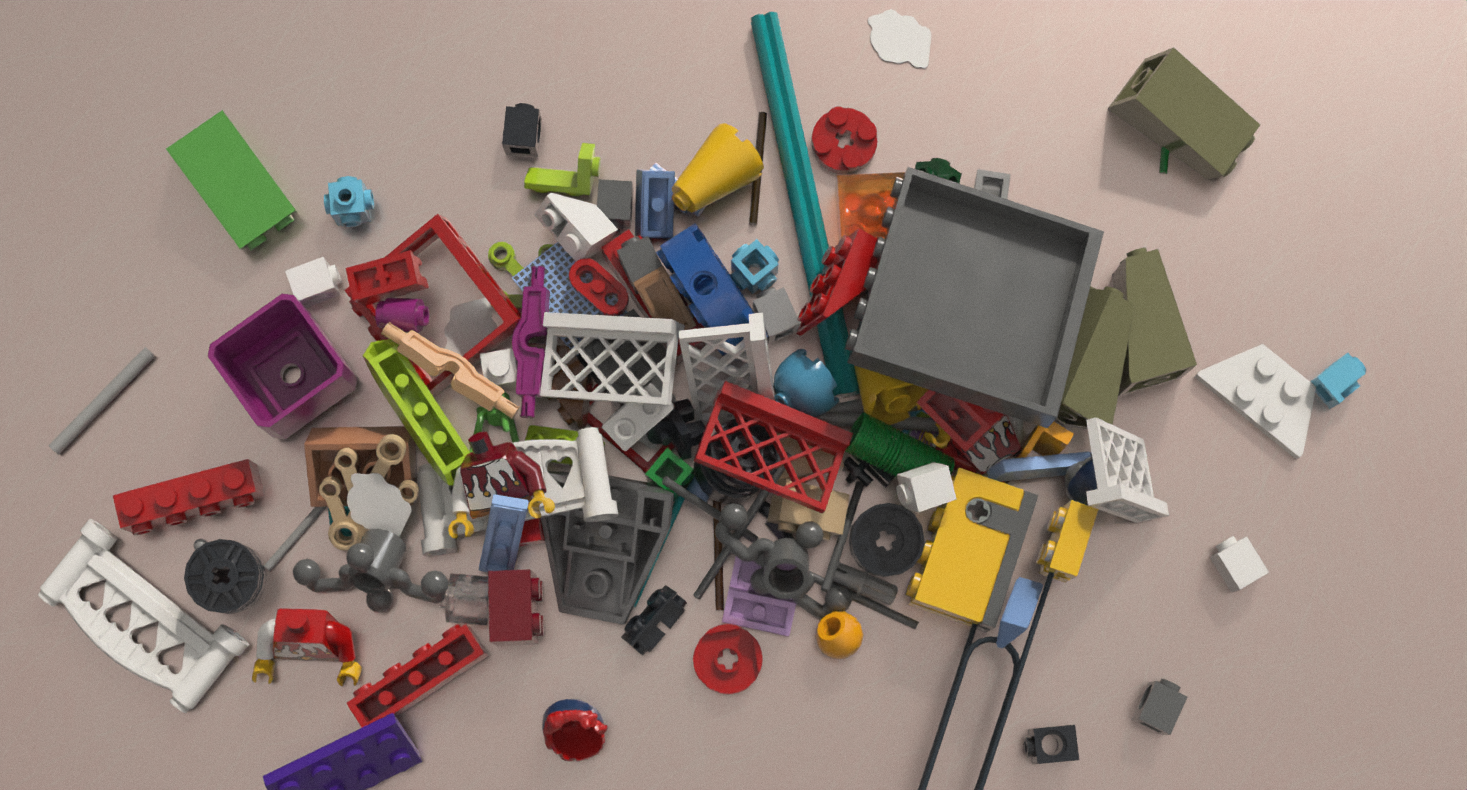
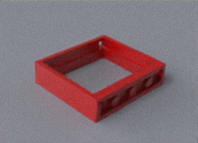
M436 214L385 257L409 250L412 251L413 255L418 256L438 238L441 239L504 321L462 356L474 366L481 360L480 354L491 352L513 334L517 323L521 320V313L450 221L442 215ZM350 287L346 288L344 291L351 299L349 301L352 306L351 309L359 317L364 316L370 324L367 329L376 341L388 340V337L381 334L384 328L377 326L376 304L362 305L354 302ZM408 358L433 397H436L451 384L454 377L452 372L445 370L433 380L425 370Z

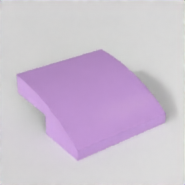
M736 556L722 622L789 636L796 603L792 599H780L771 594L760 595L756 593L751 587L750 578L755 570L762 567L754 561L745 562ZM783 563L776 567L781 570H792L797 566Z

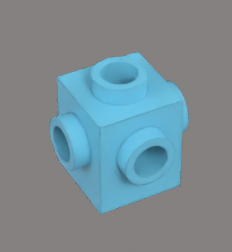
M346 176L338 178L337 182L328 183L329 194H324V207L326 214H331L338 226L356 227L361 225V223L371 222L370 210L374 209L372 189H367L362 179L357 180L356 177Z
M758 239L750 245L747 243L742 245L732 255L731 271L733 273L730 276L741 290L747 288L751 294H754L759 289L763 291L770 288L777 281L776 275L778 274L779 259L769 246L766 245L764 247ZM757 267L760 271L753 276L749 269Z

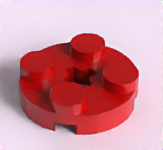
M840 106L832 108L828 113L819 118L812 132L811 142L818 163L826 170L836 174H849V172L865 168L873 159L877 148V128L875 124L864 113L856 109ZM844 134L850 135V140L854 144L852 146L846 144L844 148H840L838 146L839 140L836 137L838 135L843 136Z
M732 624L718 625L709 629L699 639L693 655L694 669L698 678L708 689L720 694H736L746 690L757 679L763 661L761 647L755 637L747 630ZM729 649L731 655H737L738 661L733 663L732 669H726L724 664L718 663L717 659L723 656V650Z

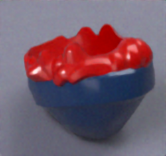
M573 698L557 701L547 708L542 720L545 745L547 749L553 750L555 754H559L562 760H576L577 762L587 760L598 755L603 748L605 732L608 728L607 725H604L602 715L595 707L581 699Z

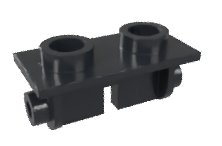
M666 585L662 589H657L648 598V606L643 612L632 617L624 628L625 633L621 638L633 646L642 656L647 651L650 653L665 635L657 627L658 623L661 621L670 629L686 611L684 606L687 602L676 591Z

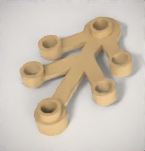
M390 434L380 440L376 449L378 460L371 473H379L384 478L391 465L401 462L406 453V444L401 437ZM395 443L399 450L392 452L388 450L387 444ZM343 448L337 453L334 463L341 471L349 492L353 487L351 475L357 473L355 468L357 455L352 449ZM346 455L350 457L352 463H342L340 456ZM332 476L326 477L319 487V493L326 499L333 519V523L328 530V537L337 549L348 550L353 544L361 543L362 537L369 529L354 522L351 518V511L347 516L339 497L342 490L340 480ZM405 480L398 487L404 501L412 503L416 500L419 494V486L416 482ZM325 485H334L336 492H328L325 489ZM406 487L411 488L414 495L406 496L402 489ZM341 529H349L352 535L344 536L341 533Z

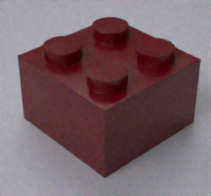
M531 569L488 571L489 642L496 646L538 644V636H544V616L538 613L537 602L543 601V581H540V578H537V575Z

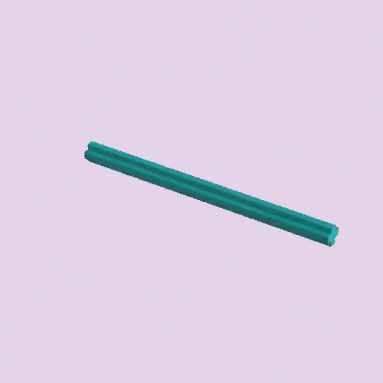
M768 12L764 15L757 14L751 17V26L808 288L810 290L816 276L823 271L825 265L821 261L829 248L778 13ZM841 307L817 325L825 366L837 384V387L832 391L834 397L839 399L860 394L854 365L847 363L850 351L845 349V345L849 335L843 308Z

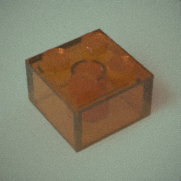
M904 172L837 175L835 196L838 242L844 235L849 236L859 228L876 238H884L887 228L881 226L887 207L893 208L896 199L890 197L896 177L903 178Z

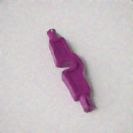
M542 266L531 267L530 286H526L523 289L521 320L517 323L512 337V349L518 361L516 394L522 397L520 417L526 419L528 417L530 419L535 418L536 398L542 397L540 396L545 349L528 346L531 338L546 336L548 328L543 326L544 312H549L550 291L544 287L546 268Z

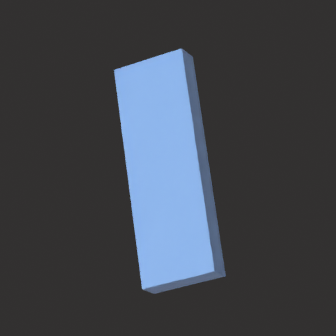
M1079 452L1003 459L989 468L987 474L988 478L999 482L1064 476L1070 466L1079 461H1084L1091 456V453Z
M493 494L478 571L514 570L528 500Z

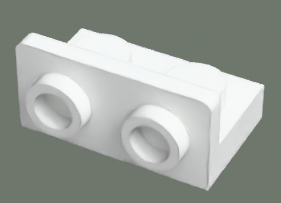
M656 375L644 386V389L651 397H661L663 382ZM639 391L635 394L636 396H642ZM671 402V406L625 403L608 418L602 428L622 450L627 451L674 409V404Z

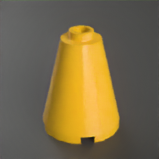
M726 123L717 125L672 186V200L680 210L696 212L756 181L763 174L759 173L764 169L759 153L748 139L742 142L735 136L738 132L735 127Z
M854 365L863 410L870 416L872 415L876 419L878 418L882 422L884 421L888 425H892L909 418L908 411L917 406L918 410L921 409L916 402L928 389Z

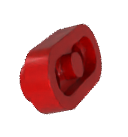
M584 258L576 261L571 266L569 279L572 287L601 314L605 316H619L627 309L629 297L626 288L595 260ZM583 274H592L593 280L589 283H583L581 281ZM608 296H616L618 302L615 305H608L606 303Z

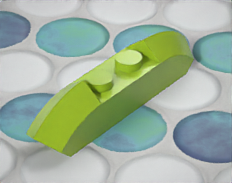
M391 339L371 342L363 354V358L375 382L426 460L447 485L453 486L456 470L462 465L465 456L470 451L408 358L397 351L399 345Z

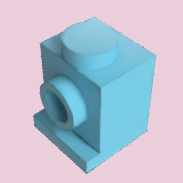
M1346 353L1310 382L1316 386L1315 393L1331 409L1345 400L1344 398L1361 386L1357 380L1366 374V367L1358 358Z

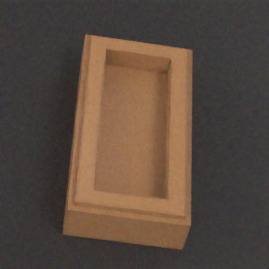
M664 266L633 282L652 318L673 319L685 325L684 330H690L696 326Z

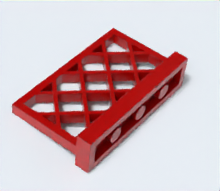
M725 380L715 395L714 405L693 461L823 514L826 510L845 449L849 446L853 433ZM720 410L732 413L738 426L723 431L718 420ZM756 424L766 428L771 439L756 444L748 428ZM713 429H715V431H716L717 434L714 435V436H711V435H712V432H713ZM742 431L749 448L734 453L726 436ZM788 437L797 440L802 450L801 453L789 458L780 442ZM720 439L728 456L717 460L705 455L709 443ZM774 444L781 461L766 466L759 449ZM820 450L834 456L831 467L821 471L812 455ZM752 453L760 470L753 473L742 470L737 458ZM805 457L813 474L799 480L791 462ZM784 466L792 483L786 486L776 484L770 471ZM828 474L825 482L823 475ZM816 479L822 490L820 500L817 501L807 497L802 484Z

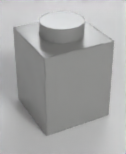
M771 287L756 295L757 299L753 300V310L755 313H763L769 344L797 332L800 322L797 320L798 317L784 287L779 290Z

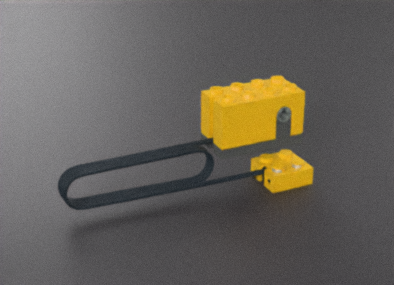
M958 468L951 475L957 500L942 504L941 508L937 507L932 513L927 530L933 533L930 540L926 539L922 555L916 562L922 564L919 573L915 572L914 576H911L905 594L911 597L908 605L971 627L918 790L927 789L969 657L980 644L997 642V637L988 636L972 643L976 629L988 632L990 629L996 628L1039 496L962 468ZM1071 500L1063 507L1059 506L1057 512L1053 511L1050 517L1047 531L1052 532L1047 544H1042L1036 561L1037 564L1041 565L1039 574L1047 576L1021 658H1019L1018 652L1011 643L1004 647L1012 657L1014 664L1013 674L974 790L984 789L1052 580L1055 579L1066 583L1070 579L1077 577L1099 509ZM971 509L975 511V517L978 518L976 521L972 519Z

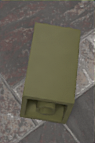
M1174 47L1145 58L1108 107L1112 113L1159 146L1168 149L1169 153L1208 180L1221 176L1225 177L1233 171L1237 165L1235 159L1241 152L1252 145L1256 138L1254 133L1260 127V124Z
M1146 247L1128 252L1126 254L1127 258L1120 262L1119 267L1112 274L1113 288L1121 291L1124 294L1123 298L1135 306L1118 396L1180 379L1197 365L1158 249L1147 252Z
M1090 286L1058 416L1055 419L1065 426L1088 429L1086 420L1098 418L1113 425L1135 307L1123 298L1124 294L1121 291L1106 286L1104 290Z

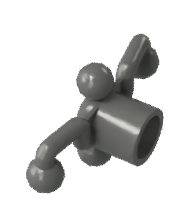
M729 503L724 506L720 514L721 520L715 529L716 537L740 560L745 562L754 561L762 567L755 570L750 578L751 587L756 593L760 595L771 594L780 599H792L798 606L820 619L834 611H846L849 609L852 603V596L845 587L834 586L830 588V591L825 595V603L823 605L806 594L814 584L813 575L809 571L807 549L819 546L824 535L818 523L813 521L802 523L796 531V539L783 538L773 542L769 539L761 538L754 541L747 548L729 532L730 530H739L744 527L748 519L746 509L739 503ZM788 563L797 567L792 570H781L776 566Z
M382 529L366 531L361 543L353 544L346 553L347 564L339 569V578L319 579L320 567L311 559L300 560L293 568L294 579L300 585L306 586L313 592L346 591L355 586L367 593V606L377 613L385 612L392 606L393 594L389 590L390 588L400 589L411 598L434 604L444 601L448 589L447 577L442 572L436 570L426 573L421 579V585L412 583L409 575L399 569L406 552V544L396 534Z

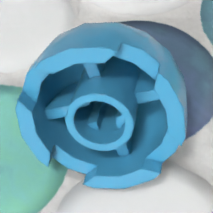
M798 349L779 365L774 374V390L776 393L774 398L776 402L816 418L838 404L839 398L834 397L832 391L837 387V384L830 371L819 358L811 361L805 356L807 355V350Z

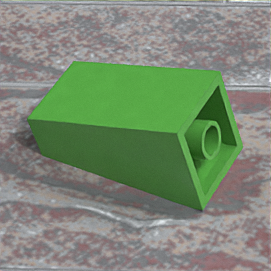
M223 110L166 148L241 250L245 247H248L250 251L254 250L267 240L264 234L275 227L279 232L295 221L291 215L297 212Z

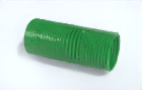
M866 412L857 418L850 430L853 435L845 452L851 453L854 457L876 466V468L887 472L891 476L893 475L897 478V474L933 462L947 465L950 475H952L955 466V459L948 456L944 452L942 453L938 449L936 450L932 446L930 447V445L903 433V431L888 425L884 421L882 422L878 418L876 419L872 415L870 416Z

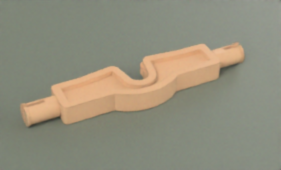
M391 322L383 329L381 334L399 345L397 351L412 360L428 374L436 376L444 370L452 372L454 377L451 381V388L454 391L473 400L488 411L495 407L511 419L518 412L520 406L503 397L504 390L479 374L473 365L459 354L439 348L413 330L407 334L391 324Z

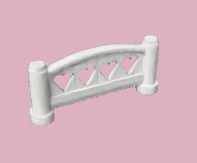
M591 427L579 430L575 441L546 439L513 442L518 451H522L540 465L547 490L544 496L553 500L555 504L554 511L546 513L544 505L541 503L539 506L541 517L582 509L585 522L605 521L619 516L617 502L611 498L602 434H599L598 428ZM570 457L573 465L562 488L548 473L547 465L552 460L561 462L564 458ZM430 464L421 465L418 467L417 481L425 539L421 540L423 556H441L457 551L456 539L452 538L448 531L450 523L456 520V515L452 514V486L447 485ZM527 507L525 521L537 519L530 515ZM470 514L467 515V520L473 524L474 532L486 530L489 515L472 519ZM460 524L457 528L458 535L465 534V526L463 524Z
M89 519L80 530L82 536L42 584L38 596L53 607L58 602L62 603L80 629L103 653L138 677L162 688L169 689L173 696L170 703L181 712L187 713L189 709H194L234 656L242 655L249 646V643L241 635L224 624H221L214 634L208 631L113 555L109 550L118 540L117 537L103 525ZM106 579L103 605L99 610H94L90 606V601L84 602L80 599L79 592L83 587ZM132 601L129 627L122 632L118 630L116 622L110 623L107 621L105 614L109 608ZM158 622L156 647L152 652L147 653L143 649L142 644L133 642L132 633L136 629ZM185 643L182 670L178 674H173L169 669V665L160 664L158 655L165 649Z

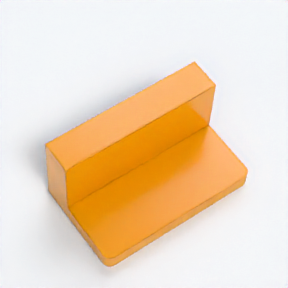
M1053 422L1048 428L1036 425L1021 447L1022 450L1015 458L1027 457L1032 450L1042 456L1060 454L1069 444L1074 433L1056 422Z

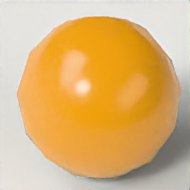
M834 611L824 616L818 623L815 638L821 652L833 659H846L855 654L861 647L864 636L858 619L845 611Z

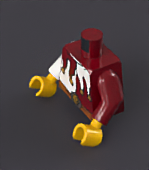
M485 431L476 433L468 439L473 452L465 456L462 465L456 470L452 490V514L456 515V520H453L448 528L449 535L452 538L457 539V528L460 524L465 526V537H470L473 534L474 527L467 520V515L470 514L472 519L489 515L493 494L528 500V511L534 518H541L539 510L541 503H543L546 513L554 511L555 504L553 500L544 496L547 490L540 465L522 451H518L511 442L493 446L488 432Z

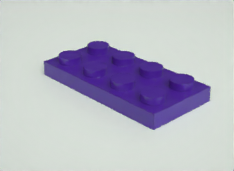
M391 713L264 775L263 780L267 790H365L421 763L422 759L418 749L394 713Z

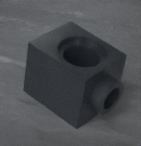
M518 103L515 104V107L506 106L502 140L505 154L538 157L542 117L540 110L535 109L533 105Z
M1075 725L1028 729L1029 736L1024 737V749L1026 757H1031L1032 764L1079 760ZM1047 735L1054 736L1058 741V749L1052 755L1045 753L1042 748V740Z

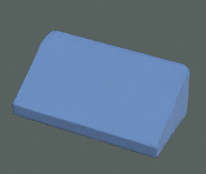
M637 169L635 236L640 235L642 238L647 236L649 238H673L674 202L672 200V186L675 183V171Z
M1022 577L1016 579L1000 621L996 642L998 648H1004L1027 630L1043 589L1042 583Z

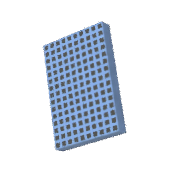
M559 242L512 277L513 281L523 292L524 287L530 286L531 267H545L544 287L550 291V313L603 315L572 287L569 271L576 261L564 250ZM590 273L583 274L581 277L583 283H589L593 280V275ZM614 295L608 296L606 299L608 305H615L618 302ZM625 310V311H624L621 315H619V316H623V315H625V314L628 313V312ZM560 337L570 349L575 347L568 337ZM576 338V339L578 340V342H580V341H581L582 339H584V338Z

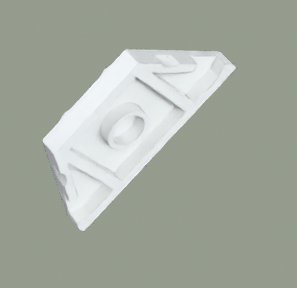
M1264 344L1200 370L1194 376L1295 459L1302 456L1316 386Z

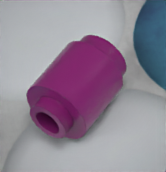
M387 298L385 301H379L377 304L376 323L379 328H385L391 322V324L404 332L413 330L416 333H420L423 327L429 323V308L424 306L422 299Z

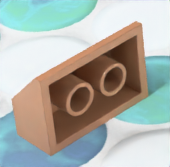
M404 426L311 428L304 443L311 507H328L326 499L319 493V487L322 481L330 476L340 480L342 490L339 497L343 506H348L347 496L349 492L341 471L334 463L337 453L343 448L352 449L357 455V462L355 464L357 473L370 474L378 460L376 454L377 446L384 436L390 434L397 435L404 440L406 453L401 462L390 466L384 477L385 481L397 488L405 480L415 482L416 445ZM395 443L387 444L388 450L392 452L399 450ZM346 455L340 456L342 463H352L350 457ZM325 485V489L328 492H336L334 485ZM406 487L402 489L406 496L414 495L411 488Z

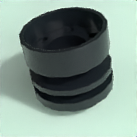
M732 419L721 426L723 431L738 426L736 419ZM756 424L748 428L756 444L771 439L766 428ZM742 431L726 436L734 453L749 448ZM720 439L709 443L705 455L717 460L728 456ZM774 444L759 449L766 466L780 461ZM752 453L744 455L742 458H737L742 470L749 473L760 470ZM694 462L695 479L701 490L712 500L723 504L741 503L751 498L760 489ZM777 469L770 471L771 476L775 474Z
M892 503L874 505L860 514L852 525L849 535L850 552L858 566L868 571L869 574L881 577L899 575L912 568L922 555L925 542L922 525L915 514L901 505ZM884 531L886 536H893L894 541L890 543V550L886 551L884 546H877L876 540L880 539L879 532Z
M218 539L206 542L193 552L186 564L184 581L187 593L197 605L207 611L233 614L247 610L258 601L265 590L267 575L264 562L253 549L236 541ZM219 569L225 571L230 569L227 576L231 580L228 584L224 582L217 583L220 578L217 574Z

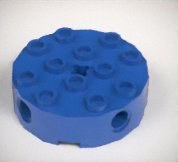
M696 223L660 245L661 249L656 252L664 266L673 274L670 278L680 294H683L689 302H692L689 308L703 327L710 328L749 323V314H755ZM744 337L728 338L725 342L736 346ZM718 349L722 356H725L727 354Z

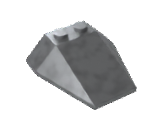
M548 471L563 488L569 472ZM608 475L611 498L617 502L618 517L599 522H585L582 509L541 517L559 612L624 625L670 529L674 494L653 483Z

